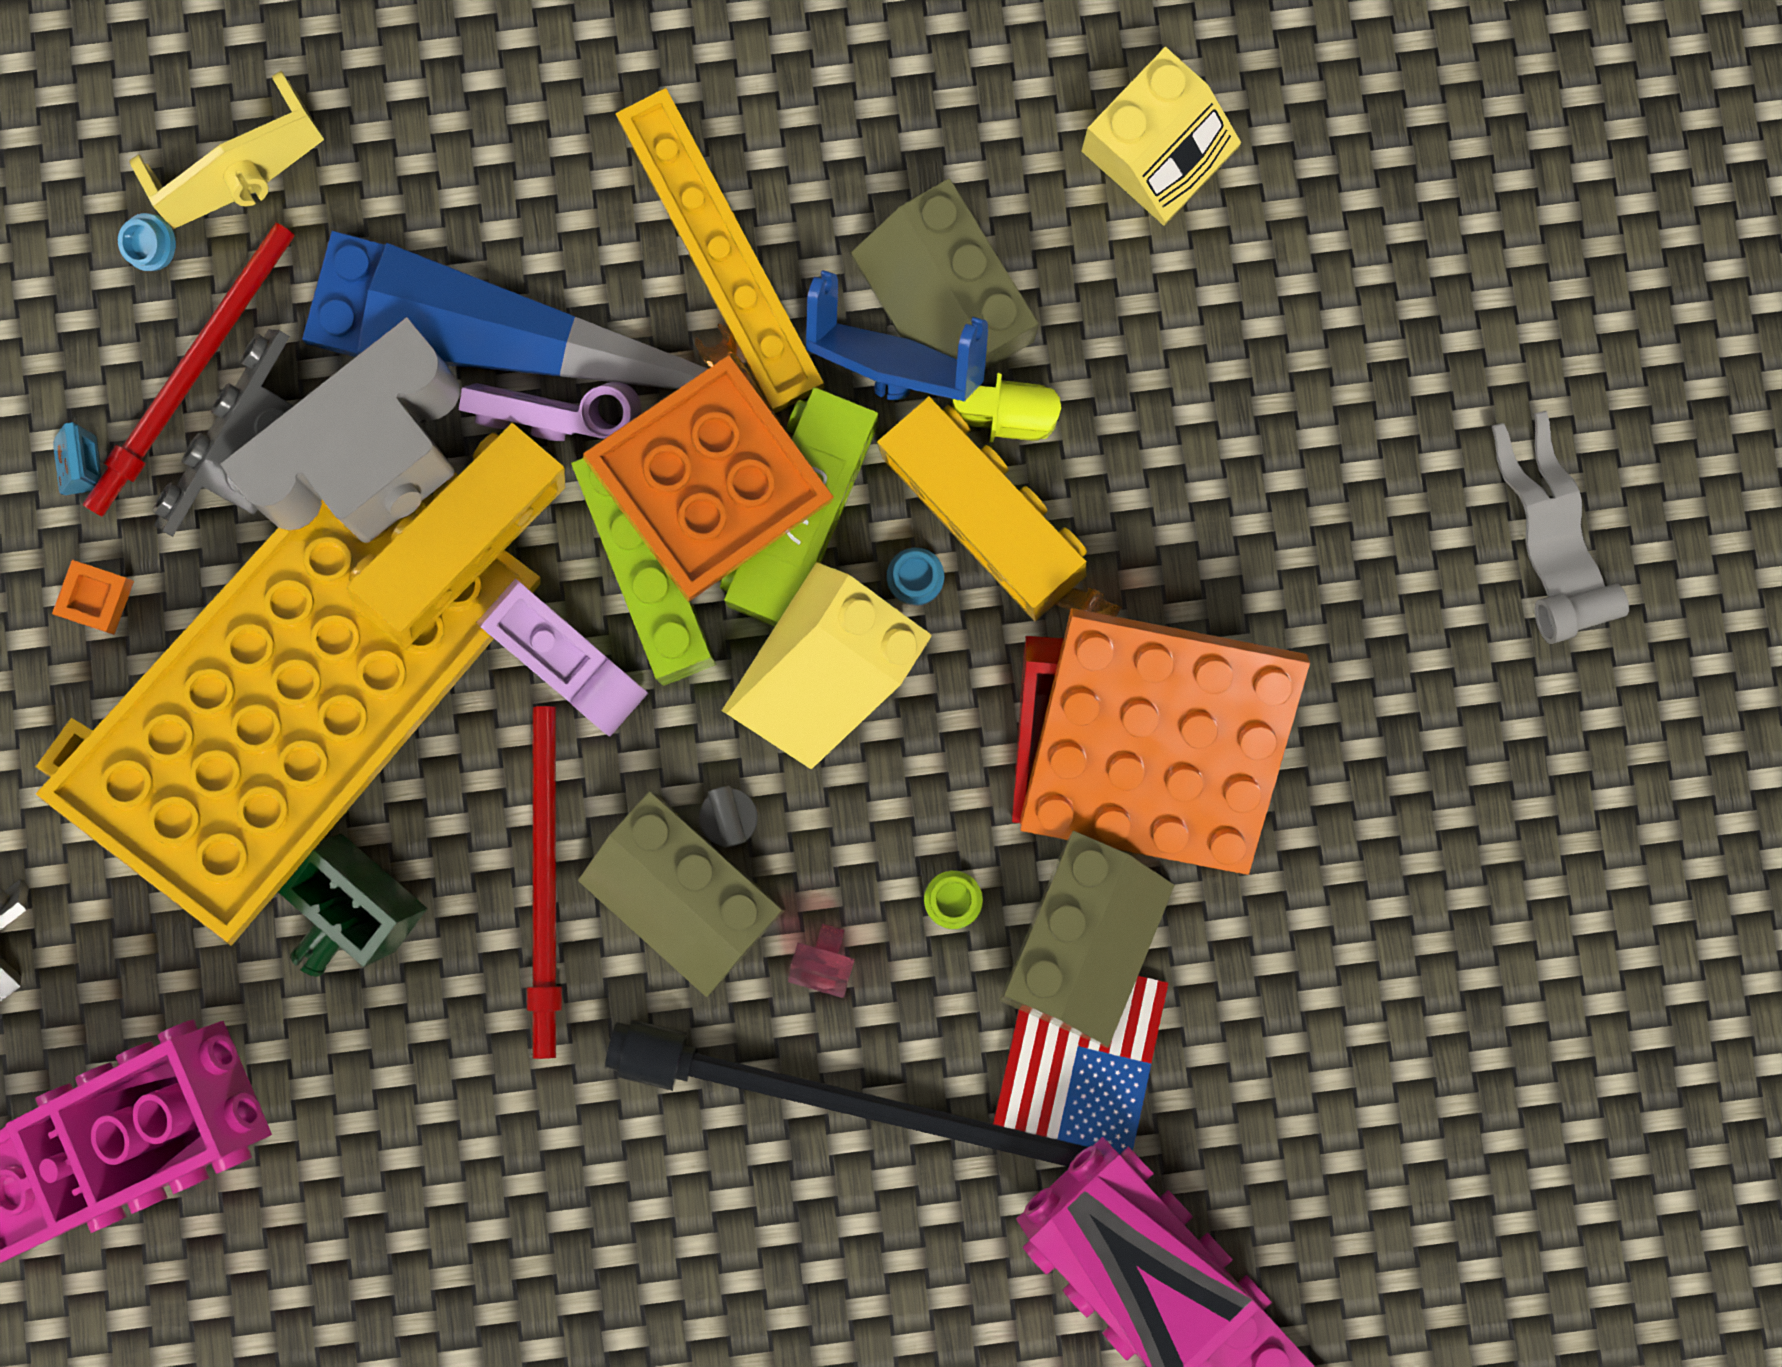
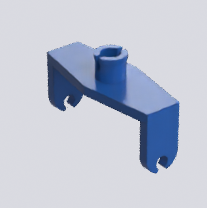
M822 270V278L814 277L807 297L806 350L876 381L874 390L878 396L883 397L885 395V388L888 384V400L904 399L910 395L911 390L966 401L984 382L988 340V323L986 320L972 317V325L966 324L959 340L958 356L955 359L911 339L837 324V275Z

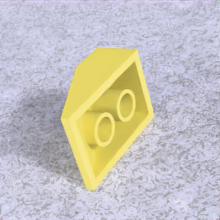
M816 562L722 711L806 767L812 769L902 684L932 635L849 574Z

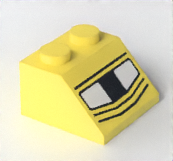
M1164 47L1087 128L1081 152L1165 226L1240 147L1241 141L1208 84L1167 47Z

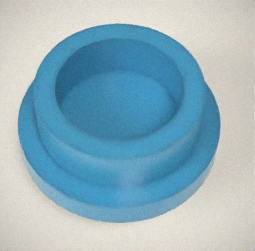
M152 213L137 214L121 227L118 234V247L122 256L140 270L158 271L165 268L173 259L176 249L175 235L169 223L159 215Z
M905 549L899 552L889 564L887 570L888 587L894 597L902 603L913 606L924 605L935 599L943 587V566L937 556L926 549Z

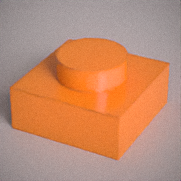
M72 560L52 614L115 635L134 581Z

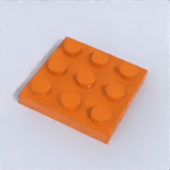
M730 355L583 453L584 461L688 602L830 504L834 498Z

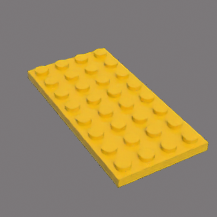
M430 494L422 500L419 507L413 513L419 515L433 501L432 495ZM321 500L322 505L318 515L306 526L295 530H285L279 527L36 792V795L232 946L492 642L494 638L476 622L515 578L533 593L541 584L540 576L504 550L404 650L353 606L346 586L351 582L349 580L351 572L363 558L369 554L379 555L393 541L391 535L396 526L405 517L397 520L372 541L364 543L337 519L325 502Z

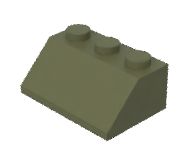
M950 178L900 206L851 252L853 260L901 338L911 339L957 359L959 340L966 324L972 325V317L986 320L988 323V340L985 370L1035 342L1039 323Z
M651 791L644 796L609 835L578 879L586 889L706 997L716 989L785 911L780 904L659 795Z
M1073 831L1064 844L999 1001L1109 1048L1175 885L1129 854Z

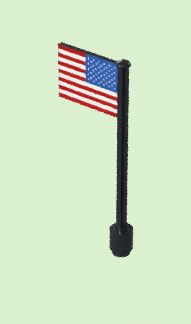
M1142 976L1137 977L1109 1048L1018 1009L992 1123L695 1053L696 1047L686 1045L687 1032L637 1020H632L630 1025L616 1022L607 1051L605 1069L618 1071V1078L671 1091L675 1087L676 1080L687 1082L689 1077H694L1069 1167L1080 1152L1093 1146L1102 1137L1119 1154L1128 1146L1133 1151L1169 983Z

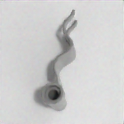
M1542 411L1534 414L1535 458L1539 472L1550 486L1553 495L1552 499L1519 466L1513 453L1505 424L1493 425L1492 431L1500 472L1505 482L1519 496L1526 514L1525 543L1532 567L1542 581L1548 596L1547 598L1537 600L1535 603L1536 623L1544 640L1549 644H1554L1574 638L1578 630L1627 616L1629 602L1624 589L1619 584L1615 583L1605 586L1600 570L1587 550L1581 530L1582 499L1580 490L1575 480L1559 464L1554 454L1547 411Z

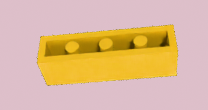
M928 396L877 441L882 459L1022 609L1036 621L1087 576L1086 561L1083 558L1087 551L1080 540L1069 529L1063 527L1058 532L1044 517L1048 512L1046 506L1030 488L1024 486L1018 490L1005 476L1009 471L1008 467L991 447L985 445L980 450L966 435L970 431L968 424L953 407L947 405L941 409Z
M513 423L500 435L495 432L488 435L476 448L473 454L474 461L459 475L454 472L448 481L437 488L432 495L433 501L419 515L411 513L406 516L394 529L391 535L393 541L379 555L369 554L356 565L350 574L349 580L351 582L346 587L353 606L404 650L565 489V467Z

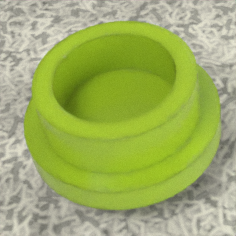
M946 871L937 875L928 884L924 895V905L929 917L936 924L947 929H960L971 924L978 917L983 903L982 892L978 883L970 875L961 871Z

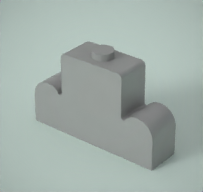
M406 317L220 465L243 496L277 527L285 530H295L306 526L318 515L322 505L321 500H323L335 517L360 541L368 543L397 520L413 513L419 507L422 500L453 476L454 467L423 430L420 422L424 419L427 421L436 420L448 414L458 401L460 385L443 360Z

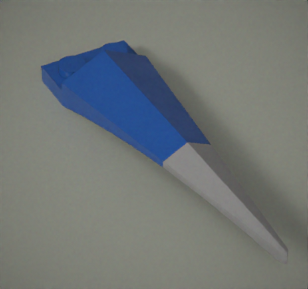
M332 231L302 338L306 345L357 357L407 317L446 366L621 382L678 390L708 369L389 243L383 245ZM753 387L755 391L758 393V395L762 397L761 391L758 388Z

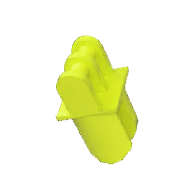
M997 373L995 387L979 386L966 401L953 399L952 407L961 415L968 426L991 428L989 442L992 443L995 437L1031 441L1046 439L1054 431L1061 411L1060 397L1054 389L1040 384L1001 380L1002 374Z

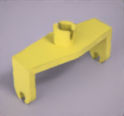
M282 71L274 74L272 78L291 109V113L218 145L166 186L162 187L157 176L148 163L145 164L140 154L129 160L151 204L163 219L169 223L172 229L232 202L240 206L255 205L256 203L251 196L254 192L262 201L268 194L269 187L267 183L324 140L301 99Z

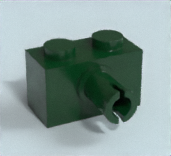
M342 833L322 840L278 891L280 895L314 924L300 944L293 949L290 959L297 966L304 957L308 958L300 970L315 977L321 976L325 972L326 966L340 948L362 967H366L396 952L428 909Z

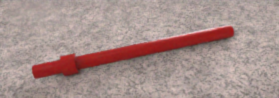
M279 223L273 225L122 447L116 444L103 464L108 467L83 502V506L103 517L128 480L134 482L146 465L142 459L294 239L295 235Z
M538 706L533 707L532 987H527V1011H532V1058L550 1059L556 1058V1011L562 1010V986H556V707Z

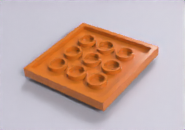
M1071 608L1020 818V831L1068 840L1070 834L1076 831L1117 850L1249 875L1310 666L1308 655Z

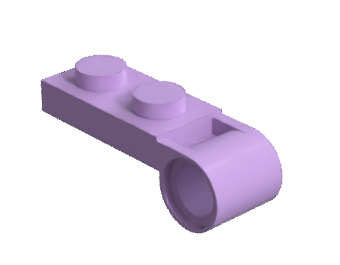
M609 382L591 389L584 395L580 405L475 383L462 387L459 410L476 414L475 423L479 425L506 429L510 422L532 426V436L553 441H565L566 434L572 435L574 433L603 439L607 438L641 415V402L635 390L621 382ZM604 394L617 398L623 407V418L618 425L608 424L599 414L598 404Z
M516 578L476 622L609 737L648 694Z

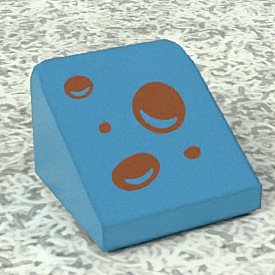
M74 422L65 423L53 441L59 492L62 495L90 492L102 476L97 436Z

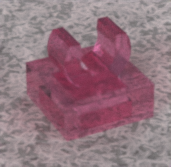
M822 924L815 947L797 943L788 982L844 998L855 960L839 955L845 930Z

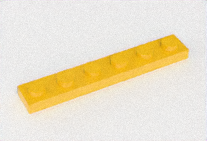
M667 88L617 112V119L772 412L776 414L797 403L799 399L803 400L809 397L813 387L820 390L824 389V383Z

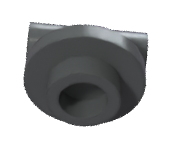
M730 785L708 791L709 796L703 802L699 813L700 826L705 836L713 843L724 846V848L747 842L754 833L758 822L757 809L752 799L742 791L732 789Z

